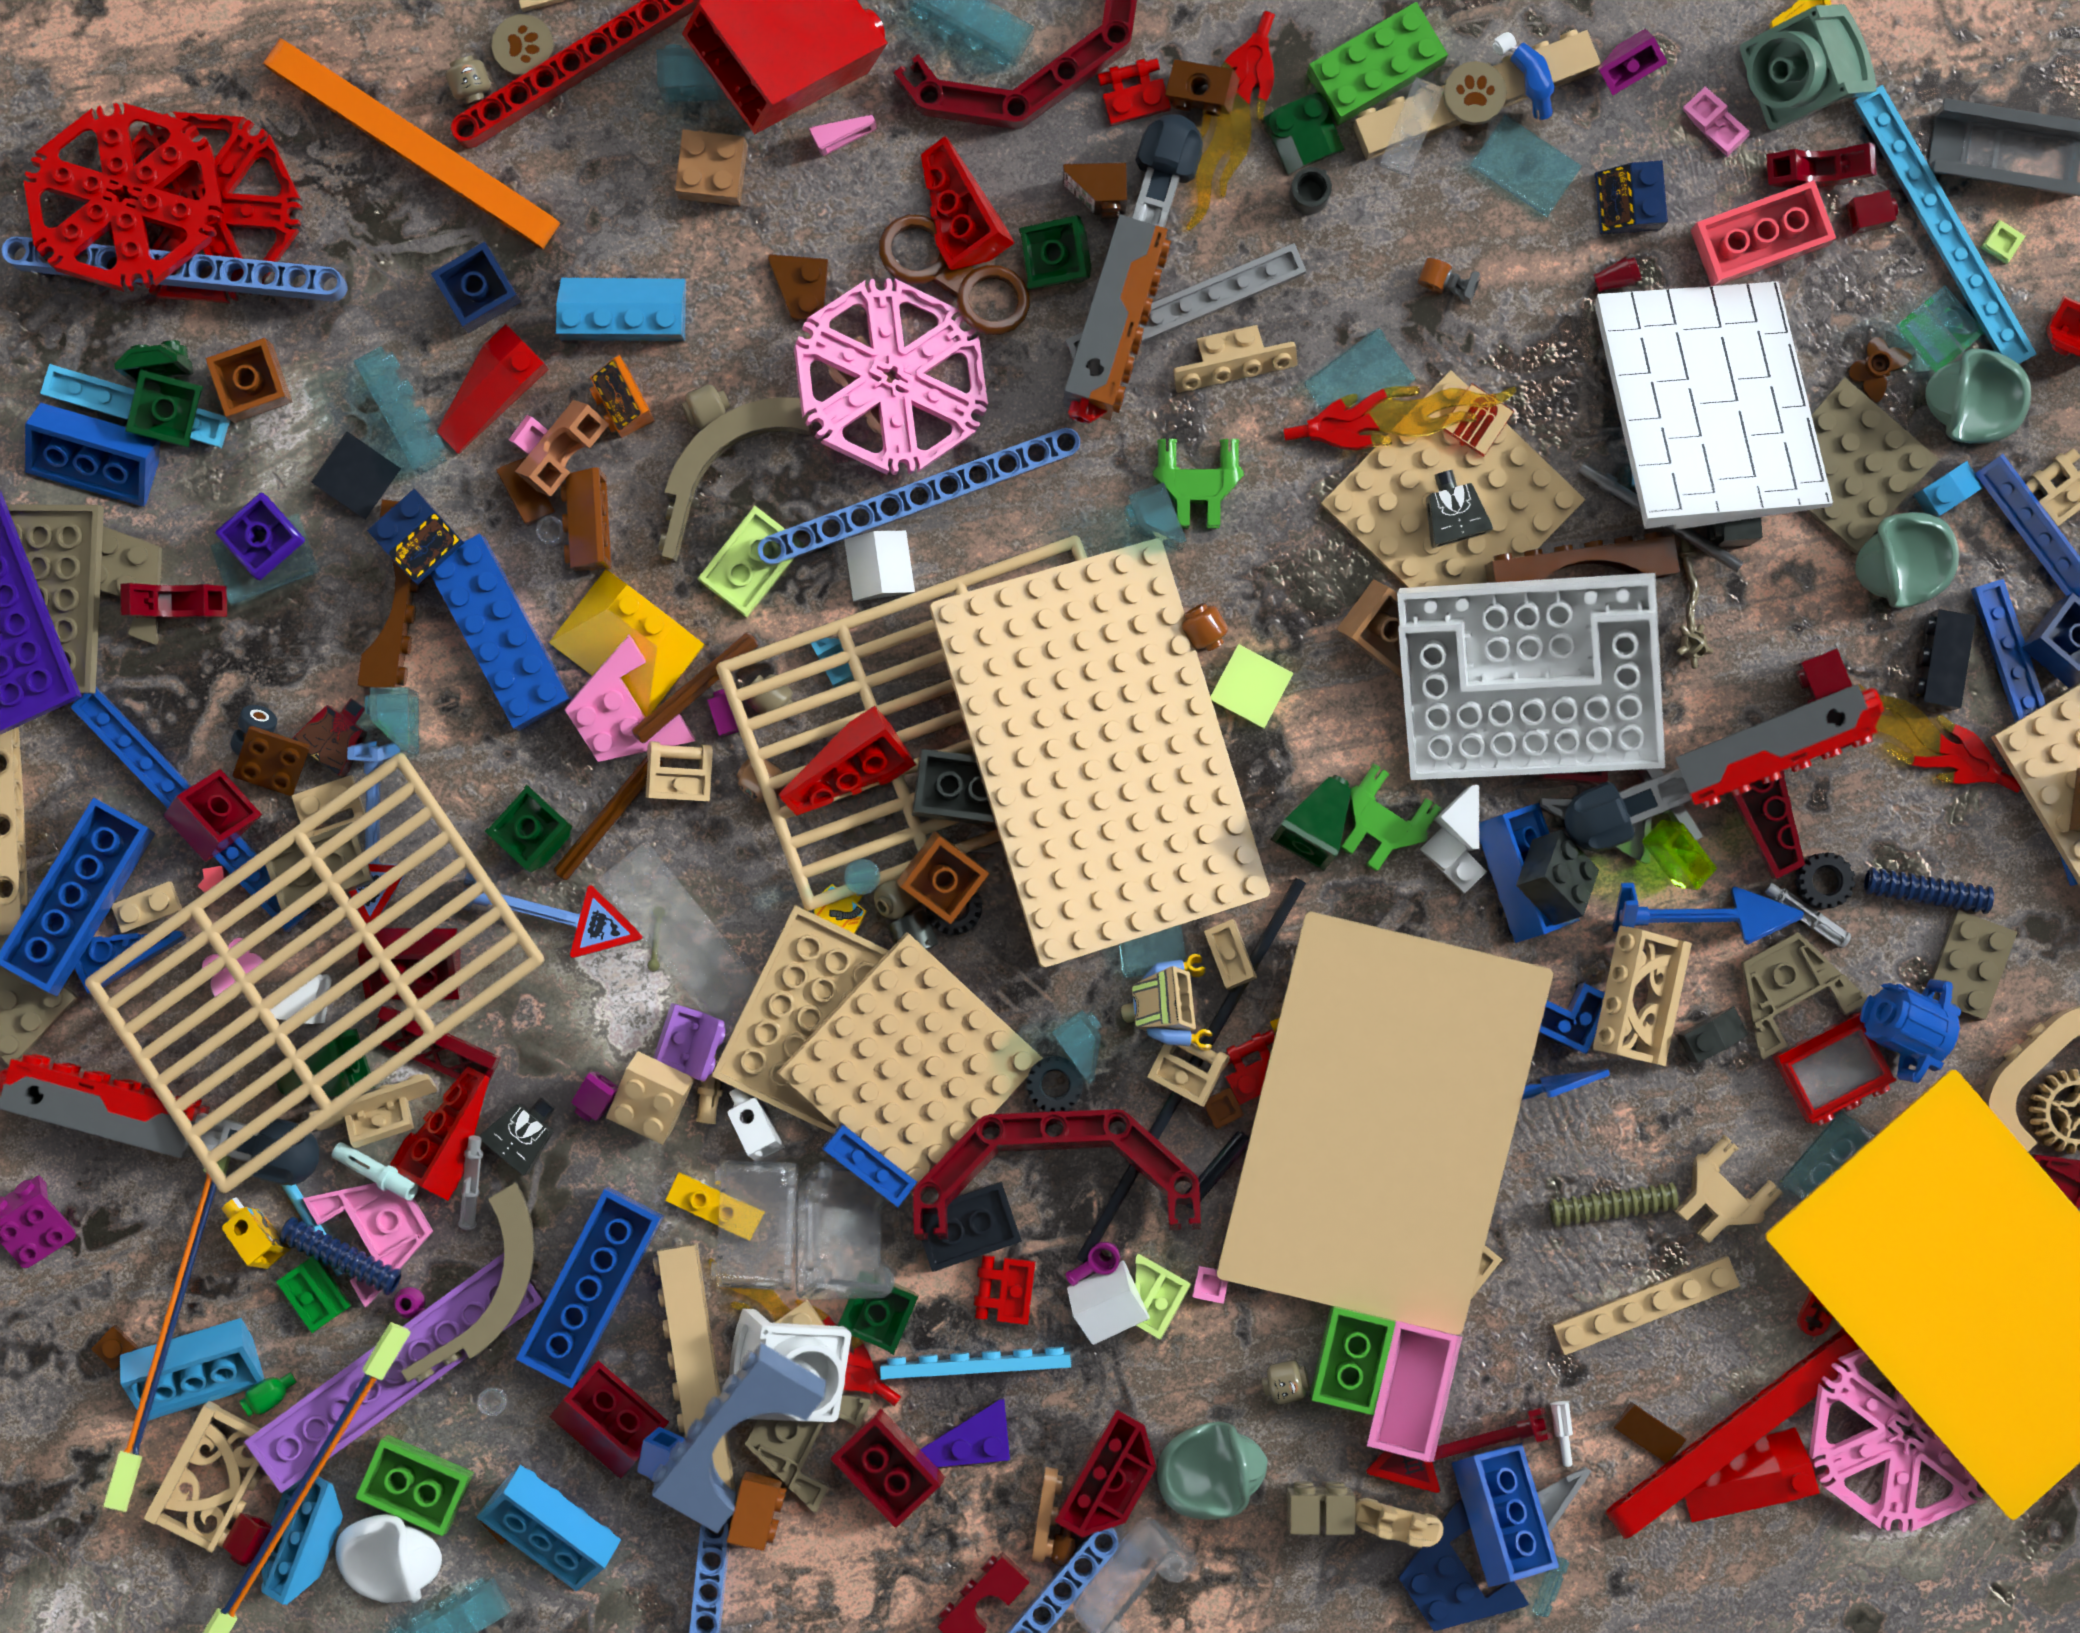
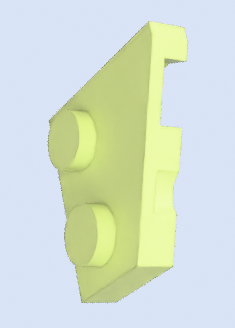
M1138 1254L1135 1262L1136 1282L1134 1284L1150 1319L1136 1326L1158 1339H1162L1192 1284L1143 1255Z

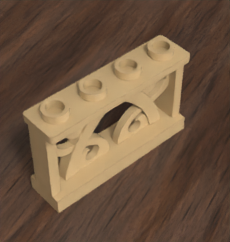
M1625 926L1619 927L1594 1040V1050L1666 1066L1692 943L1642 929ZM1654 943H1657V944H1658V948H1657V953H1656V955H1655ZM1644 945L1646 948V955L1643 951ZM1645 977L1649 989L1645 1006L1636 1014L1632 1001L1635 986ZM1629 1034L1627 1040L1623 1043L1624 1036ZM1636 1040H1638L1636 1051L1630 1050L1635 1044Z
M208 1401L198 1415L143 1519L154 1525L158 1524L207 1549L211 1553H213L217 1546L222 1547L230 1532V1529L227 1528L232 1518L237 1519L247 1502L242 1500L248 1489L254 1491L262 1476L261 1473L257 1472L260 1467L257 1459L254 1456L251 1458L243 1456V1449L247 1445L238 1446L233 1450L231 1444L240 1437H251L261 1428ZM215 1418L238 1431L227 1439L212 1424V1421ZM202 1445H208L210 1451H212L216 1445L218 1451L209 1457H204L200 1453V1448ZM222 1455L227 1466L230 1487L213 1496L199 1499L200 1485L194 1473L187 1469L189 1464L207 1465L213 1463ZM240 1467H250L242 1482ZM187 1482L192 1485V1499H187L189 1492L182 1493L180 1491L182 1483ZM233 1499L229 1509L224 1514L219 1506ZM165 1509L188 1512L187 1525L163 1512ZM195 1511H202L201 1520L205 1525L207 1524L206 1518L208 1516H215L217 1519L216 1528L208 1533L200 1532L194 1523Z

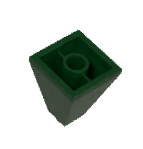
M1337 775L1329 776L1283 820L1270 840L1325 871L1340 850L1351 794L1348 781Z
M357 1028L346 1030L304 1061L313 1075L319 1073L361 1042ZM362 1056L321 1086L327 1096H339L370 1074L366 1056ZM294 1069L276 1081L278 1090L285 1097L303 1084Z

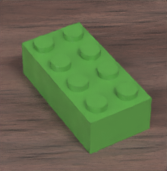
M1416 1L1309 64L1306 74L1316 91L1320 92L1321 96L1326 100L1329 112L1337 126L1444 65L1448 53Z

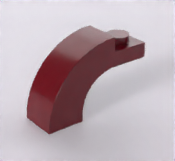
M1870 142L1826 151L1790 149L1766 154L1768 185L1775 187L1794 188L1815 180L1817 187H1829L1853 183V180L1877 175L1875 144Z
M120 584L121 615L161 619L227 617V586L209 584Z

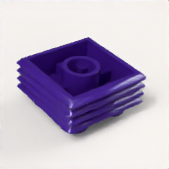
M262 492L215 532L239 562L257 580L263 579L305 542V538L271 499ZM258 530L263 533L267 532L265 534L266 539L262 543L259 541L255 543L257 540L255 533Z

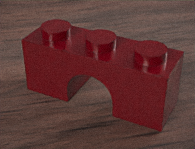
M1003 1552L998 1557L992 1554L981 1566L980 1569L983 1573L976 1581L970 1578L960 1589L959 1593L962 1596L955 1604L948 1602L937 1616L940 1620L938 1621L937 1628L943 1633H985L987 1623L978 1616L975 1608L978 1601L985 1596H996L1009 1606L1030 1583V1577Z

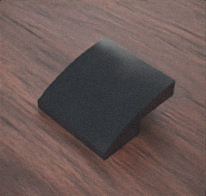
M346 431L311 483L366 520L401 468Z

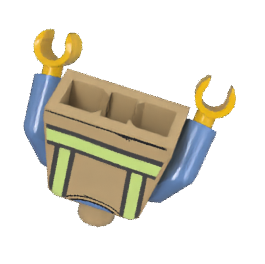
M1199 954L1190 955L1187 962H1183L1180 959L1156 963L1144 975L1142 981L1133 985V1002L1125 1004L1121 1008L1122 1017L1125 1022L1135 1021L1138 1029L1147 1031L1150 1038L1167 1045L1190 1046L1191 1043H1194L1202 1051L1210 1050L1212 1045H1204L1199 1042L1202 1036H1212L1209 1030L1202 1029L1197 1034H1191L1192 1030H1196L1190 975L1201 977L1205 974V967H1192L1195 963L1203 962L1202 957Z

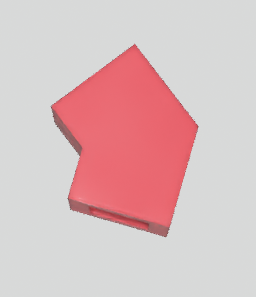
M223 866L202 869L204 879L198 887L205 893L228 876L227 870Z

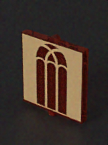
M1471 383L1441 429L1457 439L1460 446L1466 445L1484 457L1514 411L1498 401L1495 394L1489 395Z

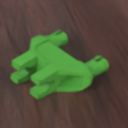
M1166 439L1157 440L1158 467H1155V470H1153V477L1176 503V529H1189L1190 504H1207V529L1220 528L1221 501L1244 476V470L1239 467V439H1231V452L1228 451V439L1219 440L1220 467L1217 469H1180L1176 467L1177 439H1169L1168 452L1166 451Z
M1373 763L1360 785L1351 787L1350 807L1354 827L1340 848L1351 855L1363 837L1367 835L1379 843V845L1365 865L1374 871H1378L1392 850L1426 842L1428 839L1426 831L1442 808L1435 804L1427 814L1433 802L1425 798L1412 820H1407L1406 822L1375 801L1376 798L1374 796L1390 774L1383 769L1375 780L1374 777L1381 767Z

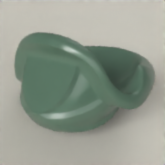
M1974 348L1965 351L1960 361L1949 363L1934 373L1927 383L1925 398L1932 414L1941 423L1946 425V435L1949 438L1963 443L1985 444L2002 440L2013 434L2021 426L2031 403V384L2024 369L2011 358L1998 352Z
M1917 512L1888 516L1879 523L1878 533L1871 537L1859 551L1855 562L1856 576L1862 586L1877 596L1888 598L1891 607L1906 608L1925 603L1943 592L1953 581L1959 564L1957 539L1951 527L1937 516Z
M1226 1422L1205 1423L1183 1431L1165 1446L1157 1464L1158 1486L1165 1502L1181 1515L1200 1520L1229 1518L1238 1515L1247 1507L1249 1496L1259 1488L1265 1478L1268 1461L1259 1445L1250 1438L1238 1434L1232 1424Z

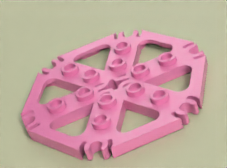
M890 278L886 279L884 282L885 290L883 291L875 287L874 279L869 281L867 290L865 281H863L808 317L802 330L808 332L811 338L804 339L799 336L796 340L794 355L802 418L806 414L814 412L808 417L805 424L807 426L813 422L821 424L822 429L816 433V439H820L826 433H829L830 436L823 439L821 444L887 475L889 473L888 462H890V472L892 475H896L898 473V463L901 462L906 464L908 474H912L915 470L916 462L918 473L974 435L980 423L973 420L971 414L976 413L983 416L986 412L988 401L979 335L975 339L967 341L972 338L976 330L962 331L960 324L964 320L961 315L955 321L951 319L960 313L959 309L897 279L894 280L893 285ZM909 303L935 316L938 325L904 348L899 305ZM854 305L862 306L867 314L871 348L829 328V322ZM961 354L967 360L970 391L964 393L925 373L952 355ZM814 361H821L857 380L825 401L820 402L813 396L810 364ZM890 370H894L896 372L895 377L899 381L894 379L892 383L887 382V375L883 372L889 373ZM878 405L883 449L879 453H872L845 440L842 431L847 425ZM912 405L948 422L951 426V434L928 450L918 449Z
M1861 1348L1838 1358L1839 1361L1847 1366L1846 1369L1836 1363L1831 1365L1838 1371V1378L1830 1381L1825 1376L1822 1377L1823 1383L1831 1388L1830 1391L1818 1384L1809 1457L1812 1458L1811 1463L1815 1468L1826 1465L1825 1471L1817 1475V1479L1822 1482L1821 1485L1880 1529L1882 1524L1885 1530L1890 1531L1892 1521L1899 1519L1898 1529L1902 1532H1906L1907 1529L1910 1532L1915 1531L1976 1503L1977 1501L1968 1495L1969 1492L1982 1498L1983 1494L1977 1490L1976 1480L1902 1395L1895 1389L1893 1400L1860 1375L1861 1364L1869 1360V1357ZM1837 1401L1845 1403L1874 1425V1427L1836 1444H1830L1826 1440L1829 1408ZM1902 1412L1903 1414H1905V1418L1899 1415V1413ZM1896 1422L1911 1426L1914 1434L1920 1438L1917 1440L1912 1435H1904L1901 1427ZM1889 1427L1894 1430L1893 1433L1888 1430ZM1886 1460L1881 1497L1876 1503L1870 1504L1865 1502L1845 1486L1844 1480L1846 1477ZM1921 1461H1923L1950 1481L1953 1490L1948 1497L1924 1508H1916Z

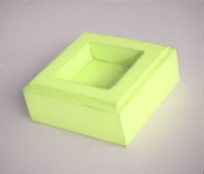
M1998 220L1980 248L2007 264L2022 243L2025 235Z

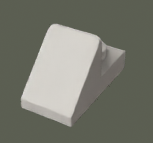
M1443 827L1420 848L1463 894L1487 872L1466 851L1468 848Z

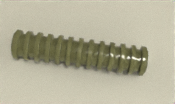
M1669 1182L1667 1186L1658 1184L1656 1188L1653 1185H1649L1648 1189H1644L1641 1186L1638 1187V1190L1629 1188L1628 1192H1625L1624 1189H1620L1618 1193L1609 1191L1607 1195L1605 1192H1600L1599 1196H1596L1594 1193H1591L1589 1197L1580 1195L1579 1199H1576L1575 1196H1571L1570 1200H1566L1565 1197L1561 1198L1560 1201L1551 1199L1549 1203L1551 1221L1555 1227H1560V1223H1564L1565 1226L1570 1225V1222L1579 1224L1581 1220L1584 1223H1589L1590 1219L1596 1222L1602 1217L1604 1220H1609V1216L1617 1219L1619 1215H1622L1625 1218L1630 1213L1633 1216H1638V1212L1646 1215L1648 1211L1657 1213L1659 1209L1662 1212H1667L1668 1208L1674 1211L1679 1206L1677 1189L1672 1182Z

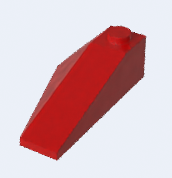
M946 136L921 153L926 188L930 192L932 204L930 213L934 219L937 233L934 234L935 242L949 269L955 270L989 262L1015 243L1002 219Z
M507 324L482 346L437 429L439 435L457 454H460L549 370L543 361Z
M874 705L850 721L779 793V797L797 816L831 804L834 798L851 792L853 796L861 793V788L879 782L880 786L889 783L914 767L916 763L892 725Z
M468 1066L444 1093V1102L435 1112L429 1110L423 1117L425 1124L416 1134L410 1132L403 1140L389 1166L396 1168L398 1174L448 1201L464 1174V1151L468 1148L469 1136H474L489 1077Z
M1792 1427L1762 1437L1686 1495L1684 1500L1690 1521L1697 1522L1791 1502L1819 1494L1820 1491L1811 1460L1796 1427Z

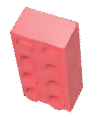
M1815 180L1697 222L1690 230L1711 286H1719L1828 247L1836 239Z

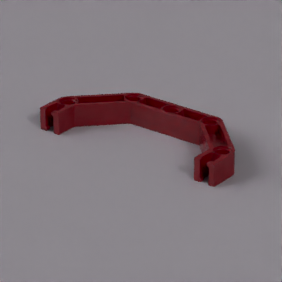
M1106 0L1101 26L1013 90L939 80L919 54L912 58L910 69L913 72L919 70L925 81L921 82L917 87H913L904 76V72H906L904 66L894 71V78L922 115L1009 129H1021L1129 50L1132 41L1137 0ZM1112 32H1119L1124 36V40L1120 43H1113L1108 39V35ZM1063 68H1069L1075 75L1069 80H1064L1059 77L1058 72ZM926 92H934L938 95L937 100L929 104L923 102L921 97ZM1018 104L1025 109V112L1020 116H1012L1008 109L1012 105Z
M1123 1110L989 1114L980 1118L914 1188V1236L916 1240H928V1233H924L922 1228L923 1216L925 1214H938L940 1228H934V1235H937L939 1240L948 1239L947 1206L999 1152L1112 1147L1168 1198L1169 1231L1181 1230V1223H1178V1218L1175 1219L1177 1204H1192L1194 1218H1189V1225H1192V1230L1201 1229L1199 1181L1194 1172ZM1114 1122H1122L1125 1124L1126 1129L1122 1134L1117 1135L1110 1132V1125ZM1050 1125H1060L1063 1128V1132L1057 1137L1047 1135L1046 1130ZM989 1127H996L1000 1130L998 1137L992 1140L986 1139L983 1133ZM1187 1181L1191 1184L1192 1190L1187 1194H1179L1174 1187L1178 1182ZM928 1191L938 1193V1199L933 1204L922 1202L923 1195Z

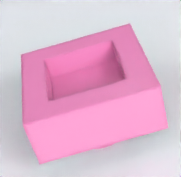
M526 415L509 438V441L529 455L548 430L533 417Z
M1198 1265L1192 1297L1224 1304L1228 1281L1218 1278L1217 1269Z

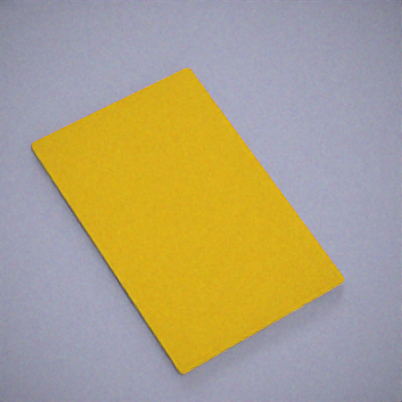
M1951 1069L1769 1229L1765 1234V1238L2008 1518L2015 1520L2080 1463V1211L1957 1070Z

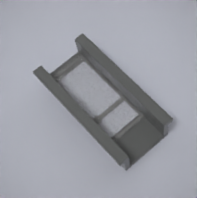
M1944 98L1943 106L1935 113L1928 157V165L1933 174L1938 173L2066 194L2070 197H2080V182H2077L2080 164V120Z

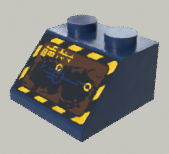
M1663 160L1633 162L1595 172L1600 235L1662 230L1668 223Z
M415 488L367 530L384 551L417 585L464 544L463 540Z

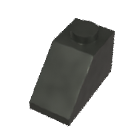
M1733 1006L1677 1035L1690 1061L1700 1063L1726 1050L1747 1036L1748 1033Z

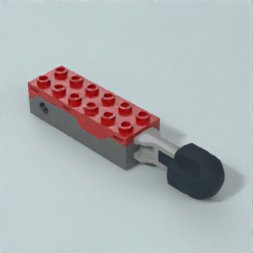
M1853 685L1674 757L1679 767L1678 769L1624 791L1618 792L1614 783L1609 781L1585 790L1574 797L1567 807L1565 815L1566 831L1572 841L1585 850L1595 852L1609 850L1633 840L1635 833L1632 825L1690 801H1693L1694 805L1701 803L1703 809L1721 802L1720 795L1731 792L1733 797L1751 790L1750 783L1761 780L1763 785L1781 778L1780 771L1791 768L1792 772H1797L1812 766L1810 759L1821 755L1822 760H1827L1842 754L1840 747L1851 743L1853 748H1857L1872 742L1871 735L1878 733L1876 725L1884 711L1881 699L1876 689L1868 688L1861 691L1858 685ZM1831 709L1834 713H1841L1842 720L1838 726L1834 723H1828L1826 720L1827 713Z
M23 1054L22 1058L11 1059L9 1067L0 1071L1 1110L178 1158L196 1156L153 1088L145 1087L143 1089L141 1088L142 1083L126 1078L113 1081L110 1080L111 1074L97 1070L80 1072L81 1066L68 1062H62V1064L54 1062L51 1064L50 1057L39 1054ZM201 1098L183 1111L192 1125H195L209 1113L210 1107L202 1105ZM277 1118L226 1156L249 1162L299 1124ZM223 1119L201 1135L200 1138L207 1149L211 1151L246 1126V1124ZM310 1132L255 1172L253 1176L257 1179L279 1185H295L304 1182L313 1174L319 1162V1146L316 1138Z

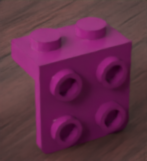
M40 1175L31 1180H24L14 1191L5 1197H0V1243L21 1267L29 1268L75 1238V1229L49 1201L47 1183Z

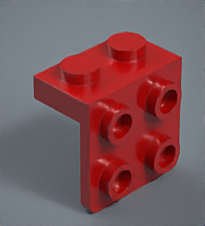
M2063 296L2046 327V332L2050 343L2053 344L2052 349L2065 356H2069L2072 353L2080 357V302Z

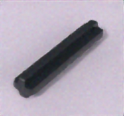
M1239 1130L1198 1177L1200 1202L1247 1148L1250 1138ZM1192 1186L1186 1191L1185 1194L1189 1193L1192 1190ZM1186 1204L1189 1209L1193 1210L1192 1204Z

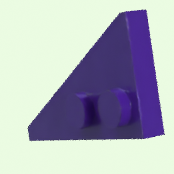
M998 1399L995 1403L947 1431L920 1450L936 1467L1009 1461L1010 1453L1005 1399Z

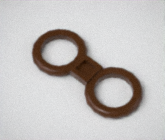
M908 214L893 220L884 229L879 240V257L884 268L895 279L907 284H925L932 281L957 297L959 312L963 320L972 329L986 335H1002L1015 330L1025 320L1030 309V293L1024 280L1011 269L1001 265H984L976 269L968 266L951 270L940 251L937 261L931 267L921 271L904 268L895 260L891 251V244L894 238L901 231L909 228H920L929 232L935 238L934 234L937 233L934 219L924 215ZM985 279H999L1006 282L1014 290L1017 297L1015 312L1009 318L1001 321H988L981 318L973 311L970 304L972 288L978 282Z

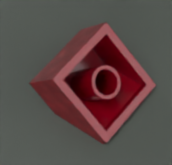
M219 769L177 795L163 816L206 862L229 847L262 814L227 775Z

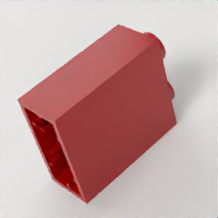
M701 0L695 7L682 32L684 38L754 135L868 74L888 44L885 39L883 23L878 15L870 9H863L857 0Z

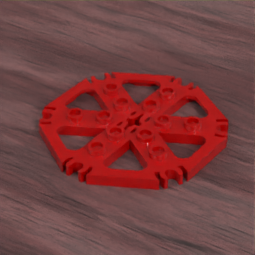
M123 102L124 114L118 103H113L114 112L109 116L105 115L101 106H97L98 119L95 120V113L91 108L35 152L37 157H32L31 162L35 167H39L40 170L37 173L26 171L25 176L30 182L25 180L23 182L33 244L42 257L48 252H54L53 256L47 260L49 265L56 272L125 292L123 289V281L125 280L126 286L132 292L134 291L133 283L136 279H143L145 287L150 288L151 279L149 276L153 274V282L157 286L213 241L211 237L216 236L217 232L214 227L207 226V224L212 220L222 222L219 212L224 214L213 149L205 137L198 142H193V139L199 135L197 128L192 126L191 122ZM140 121L168 130L170 132L169 139L135 165L129 126L134 122ZM92 131L97 137L102 172L62 161L59 158V152L83 132ZM194 163L201 165L205 185V195L201 199L192 200L161 190ZM48 191L87 203L57 227L48 228L44 225L40 202L43 192ZM127 191L131 198H124L120 202L116 195H123ZM145 221L187 233V238L160 260L152 259ZM112 228L117 263L112 269L105 270L76 260L75 257Z
M172 111L177 119L191 122L192 126L196 128L224 130L230 136L214 158L224 214L219 212L222 222L212 220L207 224V226L214 227L217 234L211 237L213 241L203 248L205 254L243 258L228 226L271 229L275 231L277 239L263 261L279 262L300 232L298 229L287 228L288 225L291 227L301 226L299 220L290 219L289 215L293 210H302V206L291 200L302 201L272 136L269 134L267 137L268 133L264 129H261L256 136H251L250 131L255 124L245 117ZM144 124L132 141L135 165L146 151L156 150L169 139L170 132L164 128L158 129L157 126L149 124L150 129L154 132L151 136L148 127ZM265 158L269 160L281 185V191L278 196L233 193L257 159ZM194 163L171 181L174 189H161L162 191L192 200H197L194 195L196 194L201 199L205 195L203 192L205 185L200 165ZM127 191L123 195H116L120 202L124 198H131ZM166 227L151 250L173 251L186 240L187 233ZM111 228L108 232L114 242L113 232ZM179 267L176 271H174L171 275H176V273L178 272V270L180 269V267ZM235 270L231 275V281L240 280L243 277L244 270ZM268 272L263 276L262 284L265 282V280L271 272ZM152 284L148 290L152 295L157 294L158 298L230 303L227 299L226 291L162 285L161 287V285L155 286V284ZM228 291L229 296L234 301L239 300L236 292Z

